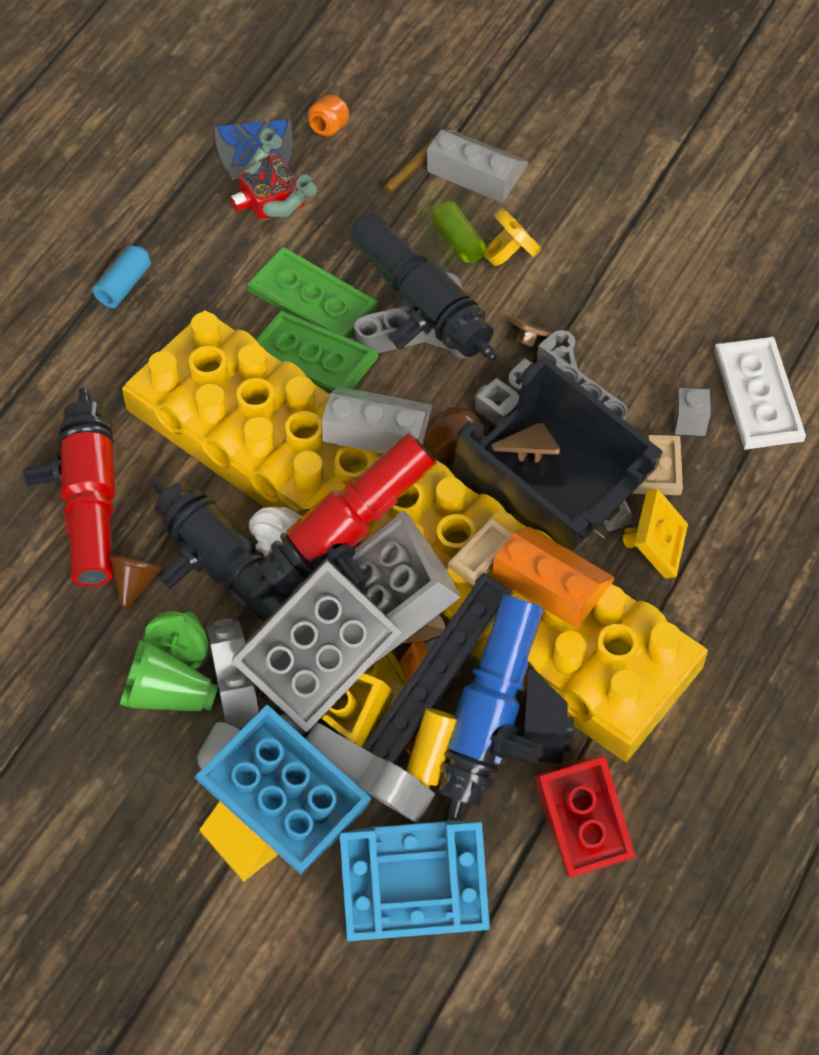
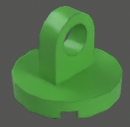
M176 611L161 612L152 618L145 628L144 642L157 646L195 670L200 667L208 654L209 642L198 617L190 611L184 613Z

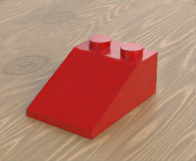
M595 755L533 774L543 811L569 878L636 857L606 756Z

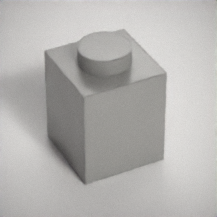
M679 388L674 407L675 434L706 436L711 415L710 389Z

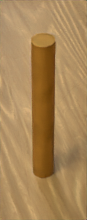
M435 137L383 186L386 194L391 195L427 160L428 147Z

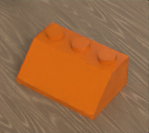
M531 527L514 532L494 556L493 578L537 605L544 607V609L577 629L614 581L612 575Z

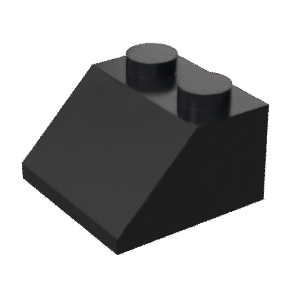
M528 669L524 695L522 737L543 744L541 750L544 753L542 758L538 759V762L562 764L564 751L570 752L574 716H568V703L536 670Z

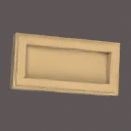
M490 518L448 562V568L475 586L482 574H487L493 568L494 556L513 533Z

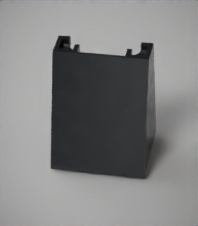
M544 357L536 365L532 363L525 369L521 376L523 382L518 391L519 400L514 408V412L508 417L506 415L501 417L488 436L483 435L484 425L478 420L473 423L467 422L457 434L458 444L454 451L456 455L452 465V473L456 479H459L466 487L478 495L486 494L497 500L503 506L506 513L512 515L516 520L533 529L543 531L556 542L574 550L657 469L663 451L549 359ZM537 423H544L560 448V453L543 454L539 462H535V453H527L525 459L520 461L518 452L492 451V444Z

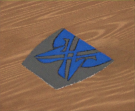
M290 119L214 127L219 156L232 179H239L240 173L245 169L258 147H263L264 143L261 141V133L266 128L272 129L274 135L277 134L281 137V146L277 149H271L269 152H275L287 167L292 151L293 136Z

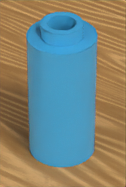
M127 246L93 287V294L102 304L110 308H116L150 267L151 261L147 251L140 246Z

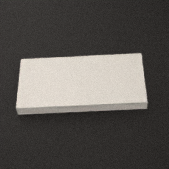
M768 337L716 344L714 352L744 450L803 442L806 434L775 338Z

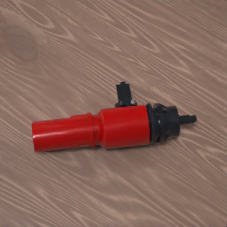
M83 387L79 389L78 401L71 403L64 410V421L60 424L58 438L61 455L52 456L51 463L25 468L23 476L27 486L52 481L61 486V498L66 503L64 513L66 534L69 536L71 579L77 585L94 587L104 585L113 578L109 556L112 555L110 517L114 513L112 501L116 496L114 440L111 424L106 420L105 408L99 403L90 401L89 390Z
M408 432L353 481L348 479L345 482L346 487L342 491L331 490L287 529V533L282 532L280 534L282 542L275 540L271 544L269 554L259 562V567L266 577L250 592V597L257 601L274 587L282 594L288 596L326 558L357 588L362 589L365 587V582L369 579L354 561L355 550L353 547L369 534V523L374 519L379 521L382 515L397 503V499L437 465V462L411 432Z

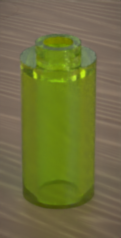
M449 201L440 205L432 215L433 222L462 262L474 263L479 261L486 250L484 240L455 202Z

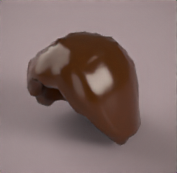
M450 407L440 412L428 421L423 439L426 442V448L435 458L450 460L453 464L459 430L467 422L480 421L479 417L467 408Z

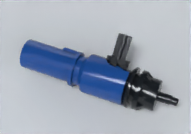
M502 595L479 668H474L472 672L476 674L475 680L464 687L455 714L457 722L447 747L449 750L444 754V756L448 757L447 762H442L440 767L442 773L437 792L451 797L445 821H457L464 802L480 806L484 792L491 788L495 781L494 778L490 777V773H499V768L494 762L500 764L501 759H508L513 755L536 764L538 759L543 756L544 751L541 750L543 744L519 736L518 729L513 725L520 707L515 696L517 690H522L524 686L522 682L529 663L527 659L544 607L509 595Z

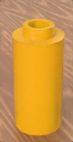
M426 708L406 769V772L414 776L421 782L420 784L427 788H430V785H438L442 773L440 767L442 762L445 763L447 757L444 754L449 750L447 747L457 722L454 715L432 708Z

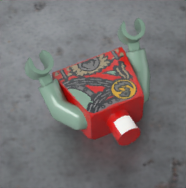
M266 128L261 133V141L264 143L263 147H258L245 169L239 175L240 192L230 196L231 205L236 212L250 207L258 219L262 220L269 217H289L296 209L303 207L305 195L312 197L317 193V187L312 183L313 179L309 175L303 174L296 180L275 152H269L271 149L279 148L282 144V139L279 135H274L272 129Z

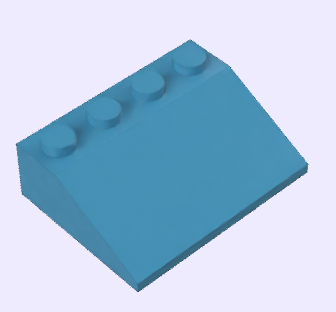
M268 705L195 776V779L299 874H302L340 837L341 832H345L364 812L371 800L369 795Z

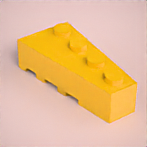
M363 673L328 709L321 719L348 740L363 748L377 728L394 690L382 680Z

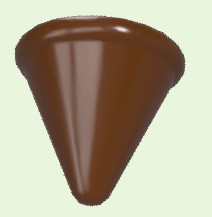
M114 554L109 556L120 605L124 609H129L157 574L162 572V567L158 564Z

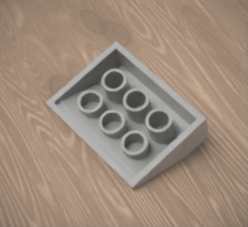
M406 511L401 512L354 549L355 555L353 559L369 579L365 582V587L358 589L402 631L372 665L461 598L450 574Z
M326 558L232 656L231 662L307 732L393 643L402 631Z

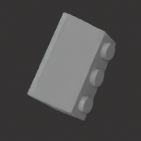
M440 130L427 151V172L501 203L505 201L529 163L527 160L454 130Z
M338 386L330 393L322 418L323 442L384 454L404 435L411 432L422 444L432 404Z

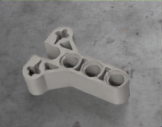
M446 273L459 287L462 288L457 276H455L452 273ZM404 306L359 317L354 324L355 341L377 350V353L397 349L388 337L410 318L407 314L409 309ZM433 328L427 335L421 331L405 346L426 342L450 350L458 358H468L463 356L458 350L446 347L436 338L435 329Z
M564 330L555 331L539 345L537 363L546 357L626 421L628 412L626 405L578 371L574 356L576 340L570 332ZM523 359L509 373L508 386L517 393L522 386L523 379L521 376L523 372L532 364L527 359Z
M318 722L313 725L305 738L364 792L414 823H419L435 796L434 792L420 784L419 780L405 770L373 755Z

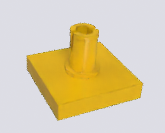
M658 488L646 491L638 527L626 528L625 534H623V541L627 548L637 547L665 579L676 578L688 523Z

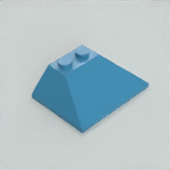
M436 821L384 825L340 833L347 941L490 930L482 822Z

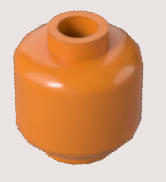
M329 94L323 96L308 111V121L311 128L316 133L326 137L336 134L349 120L347 105L336 95Z

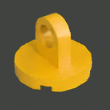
M500 208L494 214V217L505 229L487 246L484 253L485 258L493 266L503 264L521 246L533 257L541 251L540 245L529 236L524 228L504 208Z

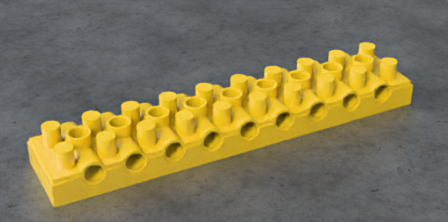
M205 310L195 315L191 323L160 352L153 354L149 362L122 388L126 410L265 508L286 507L303 516L331 490L342 491L346 487L345 482L348 479L351 481L356 479L383 455V453L323 442L322 418L330 394L315 385L295 364L289 361L281 362L266 352L248 332L240 329L235 331L220 321L214 314ZM436 461L437 465L397 499V503L382 515L379 521L374 519L369 523V534L353 548L356 549L397 515L406 511L450 574L461 597L439 614L447 626L474 587L449 569L448 562L490 518L511 533L527 527L518 522L512 515L506 513L503 506L497 500L486 494L478 495L466 487L459 479H456L445 465ZM535 529L536 531L553 540L549 535H547L543 531ZM493 568L487 573L491 578H493ZM501 583L513 592L512 597L536 604L528 598L524 597L523 595L519 594L518 592L514 591L510 587ZM611 584L578 629L544 609L527 659L529 663L522 684L524 686L522 690L525 691L528 669L536 670L568 703V716H574V726L626 763L703 669L708 650L681 632L674 624L668 623L665 616L656 607L644 601H635L619 587ZM493 623L472 652L480 660L482 659Z

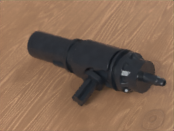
M369 214L359 220L351 231V242L378 268V274L393 290L399 292V300L409 309L407 314L410 318L388 337L394 346L402 350L421 331L427 335L433 328L435 329L436 338L449 349H456L465 357H472L480 352L490 361L496 360L497 353L489 344L494 331L486 322L485 312L478 306V303L459 287L436 263L428 262V259L422 253H416L380 216Z
M159 477L152 478L151 485L160 495L154 507L155 512L163 519V527L171 535V538L176 542H185L177 548L180 555L162 570L157 577L167 588L171 589L191 570L194 569L199 573L203 569L214 582L218 584L226 583V590L243 607H249L265 623L293 592L286 596L274 587L265 596L254 601L250 597V592L266 577L259 567V562L264 557L260 554H255V544L204 492L193 490L184 481L177 482L169 487Z

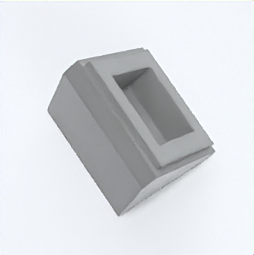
M625 500L603 521L607 531H613L633 524L632 513Z

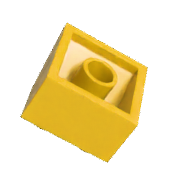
M221 802L218 803L200 828L201 834L243 882L278 855Z

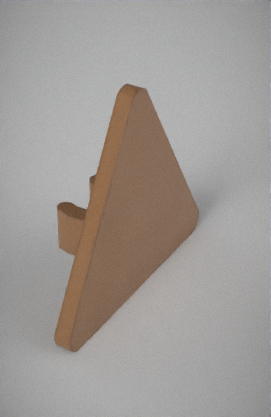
M508 315L505 319L520 327L517 341L533 347L538 334L545 337L552 334V332Z
M537 423L492 444V451L518 452L520 461L525 459L527 453H535V462H539L543 454L560 453L559 446L544 423Z

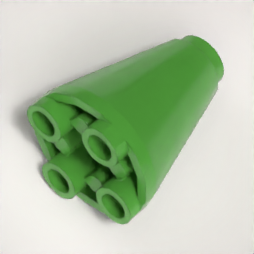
M139 641L134 657L135 660L126 681L128 686H125L120 705L133 709L201 711L203 708L211 710L218 688L217 684L210 683L211 679L157 646Z

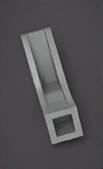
M221 619L215 621L213 626L207 627V633L225 723L240 729L244 728L259 713L253 682L231 662L232 656L245 644L239 621L233 622L232 619Z

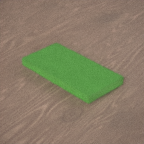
M282 247L247 283V290L281 311L346 338H351L355 333L354 324L359 317L373 314L378 308V301L285 247Z
M283 311L278 313L256 339L266 352L281 362L289 361L295 364L305 373L307 378L329 394L338 386L353 389L379 357L377 350Z

